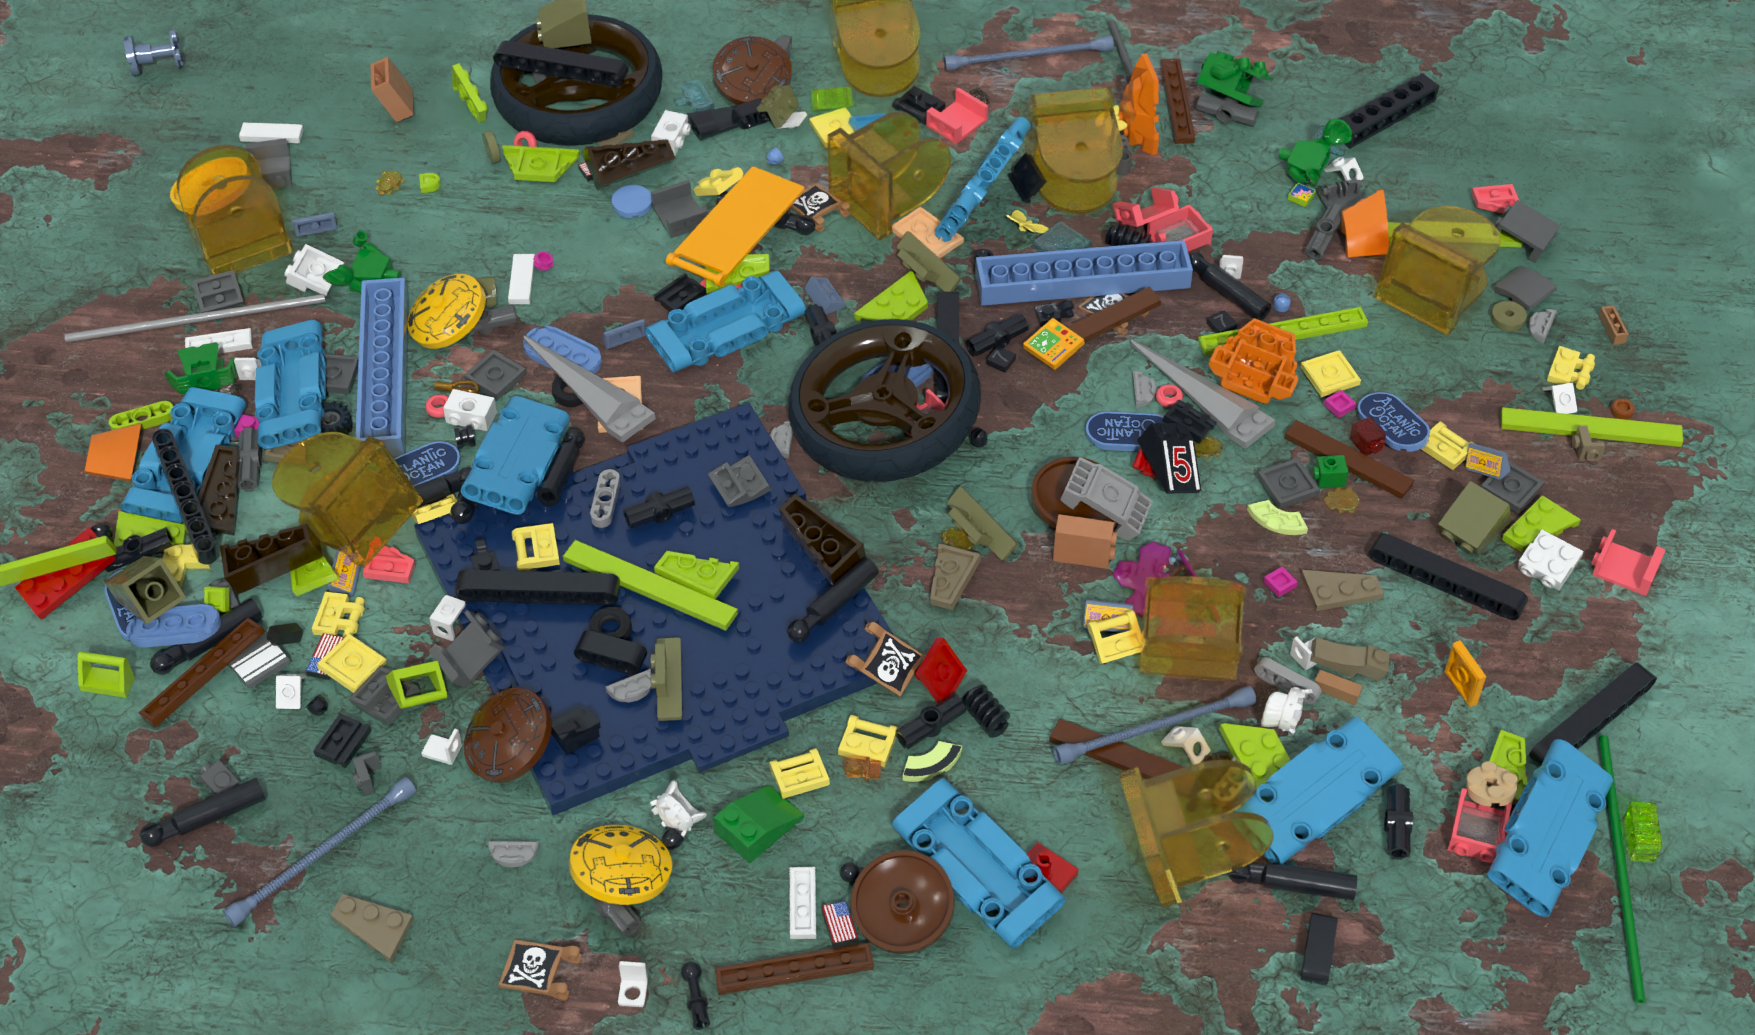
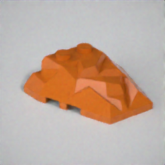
M1146 53L1141 55L1134 67L1131 80L1126 86L1122 100L1119 103L1118 116L1120 117L1119 120L1127 123L1128 127L1121 130V133L1128 138L1129 145H1140L1142 151L1151 155H1157L1159 133L1155 128V122H1159V115H1156L1155 104H1159V83Z
M1254 318L1239 329L1235 337L1230 336L1226 344L1215 348L1208 365L1215 375L1220 376L1223 388L1234 393L1241 394L1263 404L1269 403L1272 397L1278 400L1289 398L1292 396L1298 382V375L1295 373L1297 361L1294 360L1296 354L1295 334Z

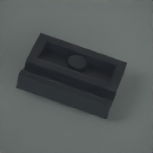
M1025 153L1013 167L1014 171L1012 173L1009 172L1008 176L1022 200L1030 203V198L1035 196L1047 181L1033 157Z
M684 273L655 293L654 300L656 302L659 301L661 306L669 312L675 309L683 310L688 303L705 296L706 288L693 278L690 279L688 274Z
M339 714L313 750L314 754L318 758L333 764L338 763L343 768H346L371 733V727L368 724L365 726L360 721Z

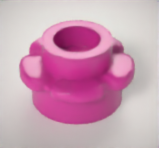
M538 252L533 258V264L539 270L545 271L553 267V257L548 252Z

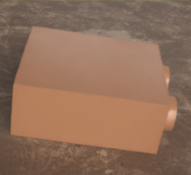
M389 57L370 64L371 91L392 118L398 122L414 115L412 88Z
M1059 514L1055 532L1053 561L1108 569L1109 560H1114L1116 550L1114 546H1116L1118 532H1113L1114 522Z

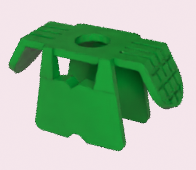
M217 342L202 344L200 347L183 348L178 350V354L183 364L185 376L177 377L168 370L165 372V377L180 395L185 394L190 387L210 391L219 390L222 386L234 384L238 377L234 363L235 357L224 368L223 359H218L219 344Z

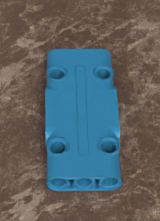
M1017 117L1010 127L1006 129L994 149L989 152L979 166L978 171L964 187L960 196L943 216L944 218L935 229V234L939 239L943 237L942 241H950L965 223L975 206L977 207L986 195L987 189L1005 167L1011 156L1018 150L1023 143V139L1030 131L1031 124L1026 118Z
M774 270L759 278L752 276L745 278L742 284L743 287L739 289L735 285H728L688 303L683 310H672L668 314V320H661L645 327V333L652 346L670 370L675 373L693 364L697 366L705 365L709 361V357L713 355L723 357L761 340L769 331H780L783 328V324L805 315L806 307L802 299L778 270Z
M308 320L267 331L261 337V349L257 353L261 367L256 368L255 406L257 409L255 416L259 422L257 442L264 449H272L314 438L321 433V419L325 414L322 400L326 398L325 351L322 347L321 323L316 320Z
M190 387L180 404L172 407L170 411L172 416L171 422H164L159 429L164 428L172 432L198 497L215 445L229 447L230 440L235 437V427L247 404L242 398L235 395ZM152 440L140 461L139 470L132 476L134 485L122 501L121 509L126 513L181 524L182 519L156 455Z
M520 396L510 398L506 407L500 411L499 420L493 422L477 451L472 469L461 487L462 495L471 501L512 514H522L529 501L534 498L536 487L541 486L560 445V440L570 422L569 415L561 409Z
M1354 716L1337 730L1329 732L1326 738L1319 744L1317 742L1313 743L1276 771L1265 784L1257 788L1255 793L1231 810L1230 817L1234 824L1270 863L1283 864L1297 852L1303 851L1315 838L1320 839L1357 810L1368 797L1374 795L1378 788L1399 773L1403 766L1400 759L1364 721ZM1261 797H1265L1269 802L1263 801ZM1295 834L1301 835L1303 839L1298 838Z
M1561 739L1554 740L1542 765L1534 770L1533 778L1525 786L1505 826L1504 831L1508 834L1505 840L1496 846V857L1487 873L1488 878L1534 914L1541 917L1550 916L1562 889L1570 884V876L1578 868L1598 826V822L1595 819L1598 813L1606 807L1605 798L1613 783L1612 776L1570 743Z
M945 778L932 785L901 812L892 823V827L916 852L932 858L944 869L951 881L954 895L972 913L976 912L983 919L985 925L993 929L1012 949L1021 945L1051 918L1066 901V897L1042 875L1040 868L1031 864L1027 854L986 813L979 812L973 806L971 800L962 796ZM961 809H968V812L965 814L957 813ZM923 842H931L928 847H920ZM1032 876L1038 878L1034 883H1027L1025 881L1028 877ZM992 910L1000 912L996 917L987 916Z

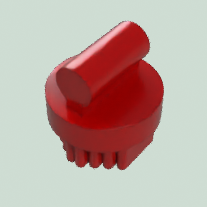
M1139 449L1132 468L1139 470L1140 474L1146 477L1149 476L1155 479L1157 476L1143 450Z

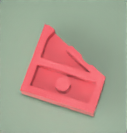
M1513 184L1472 188L1471 192L1477 208L1502 214L1508 205L1513 206L1519 200Z
M375 538L363 570V576L368 579L410 583L415 568V561L409 556L401 554L396 548L385 546L382 544L381 539Z

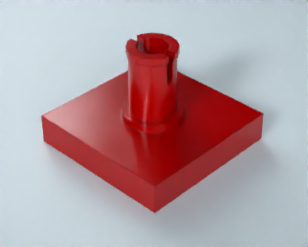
M944 637L936 638L921 665H918V669L915 670V677L924 684L935 701L940 703L955 693L967 669Z
M1038 842L1027 853L1031 864L1038 866L1042 875L1061 894L1078 875L1079 869ZM1032 876L1028 877L1025 881L1027 883H1034L1038 878Z

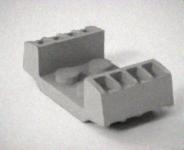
M1079 457L1060 499L1071 509H1074L1082 501L1118 523L1115 532H1118L1117 536L1127 541L1140 534L1153 503V500L1144 495L1138 486L1103 465L1094 464Z

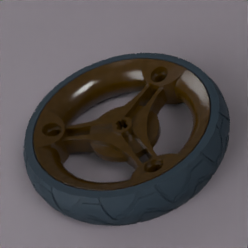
M588 14L591 43L554 49L590 54L597 49L620 56L633 69V73L627 75L620 86H610L569 78L565 81L556 82L563 79V77L547 75L546 79L529 87L520 83L525 71L501 67L494 62L490 76L491 95L498 112L507 123L518 132L528 131L532 133L537 141L556 145H584L601 142L619 135L618 133L626 132L636 126L649 114L661 92L663 79L662 65L656 49L644 34L635 27L611 17ZM536 23L523 29L509 40L544 47L543 42H539ZM586 98L610 100L595 107L579 110H558L544 107L562 100H582Z
M883 319L864 322L832 335L818 345L803 361L790 388L791 393H789L788 402L790 425L800 446L807 455L827 470L858 481L887 482L918 475L939 465L962 445L977 420L981 401V384L977 370L968 353L959 343L943 331L912 320ZM879 357H888L885 365L878 373L863 379L852 392L834 399H825L824 394L827 388L841 373L861 362ZM928 363L944 377L948 389V398L943 410L925 415L916 407L918 402L917 390L914 383L908 378V373L911 367L922 366ZM896 366H900L898 372L895 373ZM908 417L913 419L916 423H913L911 420L908 419ZM862 421L867 425L875 427L895 426L909 433L911 437L885 444H864L847 440L833 432L832 429L833 425Z

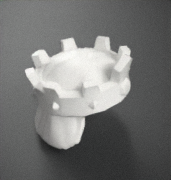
M1293 687L1288 695L1281 692L1272 693L1266 703L1261 726L1263 728L1278 726V729L1294 735L1295 728L1302 715L1303 698L1311 694L1312 689L1300 690L1297 687Z
M674 780L670 782L665 793L657 796L656 800L650 802L651 806L656 805L652 812L654 815L659 813L662 820L661 824L664 827L668 826L675 829L683 837L687 831L691 830L694 823L706 818L707 815L705 812H700L692 807L681 794L677 782Z

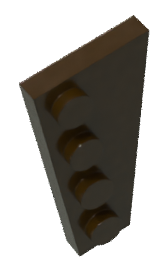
M215 445L198 494V500L211 532L234 535L240 453L238 448Z

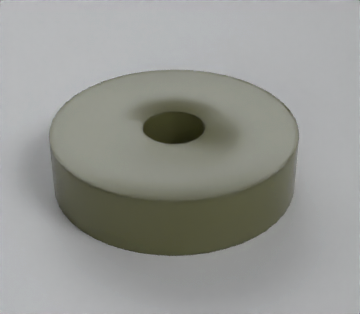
M492 131L483 132V143L491 164L500 162L498 145Z
M1512 301L1497 303L1491 313L1492 323L1497 328L1509 332L1520 330L1525 325L1527 318L1526 310L1520 304Z

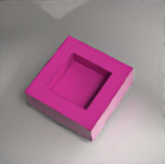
M1340 390L1325 399L1324 406L1337 418H1341L1355 409L1356 402Z
M242 414L234 430L236 437H239V432L243 431L244 428L252 427L258 430L259 422L255 416Z
M1283 566L1264 577V583L1278 598L1296 588L1298 583Z

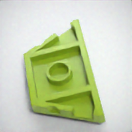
M502 145L504 157L515 180L556 182L580 158V151L577 149Z
M910 271L856 311L854 319L856 321H861L862 318L872 321L883 319L913 320L928 308V301L914 273Z
M1226 723L1221 724L1219 727V731L1233 757L1235 756L1242 774L1246 775V782L1252 793H1255L1260 785L1265 784L1276 771L1291 761L1274 729ZM1261 797L1263 801L1269 802L1265 797Z

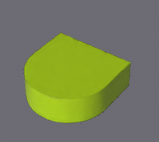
M419 174L421 193L434 192L440 188V177L437 174Z

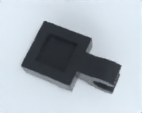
M1065 301L1058 307L1056 302L1035 306V314L1040 327H1043L1052 318L1061 323V318L1073 317L1072 309H1074L1072 301Z
M484 537L474 539L477 555L471 556L474 570L499 571L495 552L487 553Z

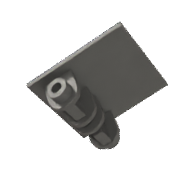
M1356 178L1347 181V183L1342 181L1341 183L1325 185L1324 188L1317 191L1326 208L1335 203L1346 209L1349 206H1354L1364 198L1359 190L1362 187V181Z

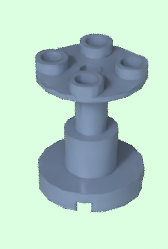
M169 29L170 44L152 47L150 43L135 45L133 36L124 37L127 61L132 65L129 68L132 76L141 75V64L153 63L154 58L174 55L177 68L184 66L182 54L177 49L181 46L176 30Z

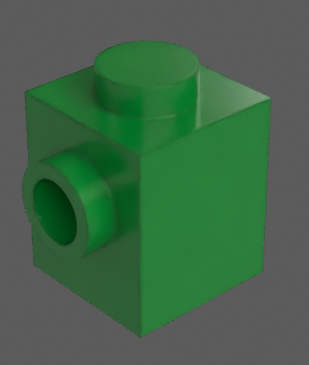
M1344 455L1317 457L1316 465L1312 467L1313 480L1317 481L1319 489L1346 486L1348 468Z

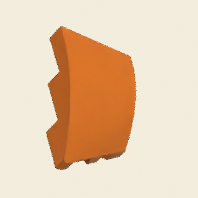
M1383 189L1377 190L1373 195L1366 199L1363 198L1354 206H1349L1341 211V232L1346 235L1347 257L1389 254L1387 210Z
M141 424L92 435L84 474L131 482Z

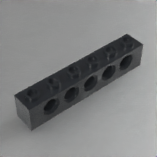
M1422 73L1404 84L1398 85L1395 89L1382 94L1375 100L1369 101L1366 105L1353 110L1348 115L1340 117L1339 119L1344 120L1352 130V140L1344 145L1351 149L1435 102L1439 85Z

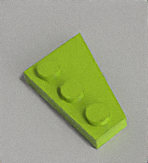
M460 63L452 66L453 90L459 91V98L462 102L466 101L469 111L478 123L485 121L486 112L488 111L485 101L480 100L478 89L469 81L470 77L467 70H463Z
M748 254L727 277L722 287L716 286L714 282L706 279V294L728 285L742 284L743 280L747 277L759 278L769 273V254ZM706 267V270H708V271H711V272H713V273H715V274H718V273H719V272H717V271H714V270H712V269Z
M1542 495L1503 534L1502 540L1518 551L1523 552L1530 543L1534 542L1541 530L1557 536L1569 527L1574 528L1578 526L1581 519Z
M119 511L114 545L117 548L122 546L124 540L131 535L143 537L165 527L169 529L174 539V545H186L187 532L183 524Z
M666 551L654 566V571L656 574L716 599L738 571L739 562L731 561L728 564L719 562L715 558L703 560L697 559L695 555Z
M324 555L315 561L290 571L292 591L296 596L339 579Z
M1501 730L1489 762H1493L1496 766L1502 767L1517 776V792L1515 799L1512 801V804L1516 805L1527 785L1525 738Z

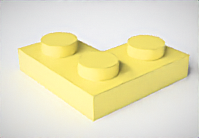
M173 545L164 550L162 560L180 587H183L187 569H210L211 564L205 565L198 562L192 545Z

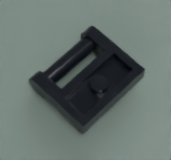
M914 86L902 97H897L893 101L892 107L898 111L906 112L919 119L920 123L926 125L927 110L933 107L937 111L942 112L945 109V102Z

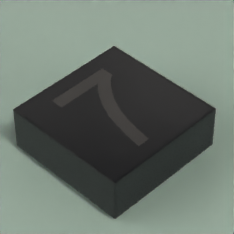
M1225 310L1207 318V324L1215 333L1237 329V323Z
M997 346L987 358L986 365L1005 373L1016 360V354Z

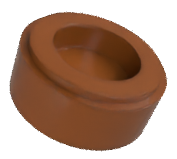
M1617 399L1612 404L1611 414L1617 419L1628 420L1632 417L1635 407L1627 399Z

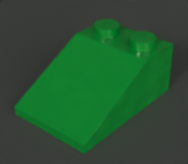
M769 785L732 801L714 816L715 833L750 864L804 818V814L785 798L782 799V796Z

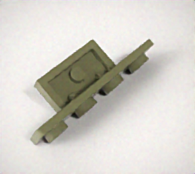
M907 231L897 245L899 250L897 255L903 260L902 264L910 270L913 269L916 272L915 276L921 281L925 282L928 280L934 282L944 292H953L961 281V277L911 232Z
M959 487L948 500L947 504L952 508L948 514L954 519L953 524L960 530H965L968 534L967 538L972 543L988 546L1001 560L1005 561L1018 543L965 488Z
M657 639L655 654H651V669L655 668V674H651V688H656L657 717L659 721L681 720V639Z

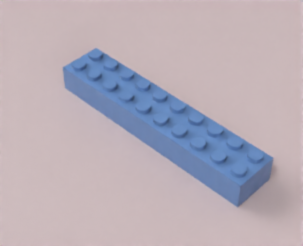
M1185 240L976 257L975 269L981 306L1137 293L1149 286L1153 291L1185 289L1191 287L1193 273Z
M405 278L362 281L355 439L360 459L396 457L405 454L408 291Z

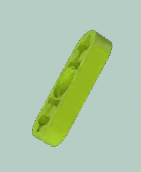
M161 401L115 414L109 419L111 430L141 424L140 430L163 424L164 422H170L172 420L170 411L173 405L169 401ZM140 416H148L147 419L143 421L137 420V418Z

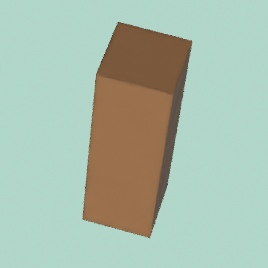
M1615 306L1601 307L1598 317L1612 344L1626 343L1629 334Z
M1319 670L1315 679V683L1319 685L1322 693L1356 706L1361 695L1362 685L1323 670Z

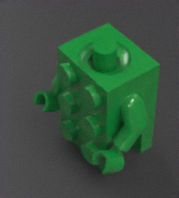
M1217 51L1216 54L1209 52L1207 59L1202 64V71L1197 82L1248 105L1261 107L1264 100L1247 93L1252 79L1256 76L1260 79L1273 81L1274 77L1268 75L1269 71L1266 70V64L1263 61L1254 62V66L1251 67L1250 58L1234 59V56L1228 53Z

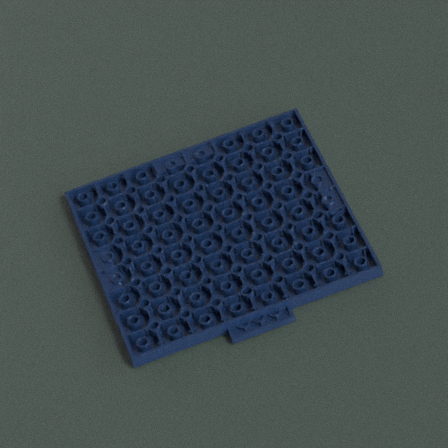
M749 402L627 447V453L571 473L559 502L554 506L543 505L538 500L537 492L540 487L537 486L534 498L529 501L522 514H512L480 503L473 510L472 519L466 524L456 523L449 513L414 525L416 537L444 594L456 598L455 588L458 573L462 570H474L471 556L477 555L474 539L484 537L487 553L495 552L499 571H518L516 564L518 555L516 543L512 539V531L516 528L553 523L560 565L533 568L530 571L590 573L563 561V555L575 540L656 574L654 566L666 551L695 555L697 559L703 560L715 558L719 562L728 564L731 561L739 562L738 571L715 599L738 609L737 616L726 631L623 586H619L618 601L613 605L465 601L466 606L457 617L462 631L471 623L464 613L467 610L475 614L479 612L488 619L487 625L489 628L494 629L501 636L499 640L505 647L482 671L493 695L511 688L528 689L545 701L550 710L552 721L580 707L586 713L592 711L600 722V737L566 755L554 737L550 735L543 755L530 769L552 816L691 759L698 772L701 773L789 737V730L784 721L878 684L865 674L846 664V659L849 655H856L865 662L879 639L865 631L867 623L875 622L894 636L868 592L863 588L823 626L816 624L811 628L810 636L806 641L798 643L788 637L787 629L789 624L794 620H802L807 615L806 608L831 585L782 524L779 508L794 494L808 502L806 500V493ZM750 455L769 484L771 491L744 504L728 507L708 473L728 462L729 466H732ZM612 469L617 471L620 476L619 493L611 524L607 527L599 528L592 524L590 511L600 473L604 470ZM609 479V481L606 482L607 487H610V481L612 479ZM685 487L690 488L695 500V506L673 513L672 517L664 523H657L654 520L632 529L628 527L623 510L644 503L647 497L653 493L660 492L666 495ZM604 495L600 497V500L609 501L612 497ZM602 509L599 518H602V516L605 515L604 510ZM526 538L527 558L534 557L532 539ZM606 607H617L623 609L629 615L632 623V632L627 641L642 645L648 652L639 673L651 669V654H655L657 639H681V720H658L656 688H651L645 697L634 702H619L611 698L606 692V686L633 675L585 663L574 656L573 652L584 631L589 630V621L597 611ZM616 621L606 622L602 626V631L606 634L614 633L618 630L619 623ZM655 668L651 669L652 674H655Z

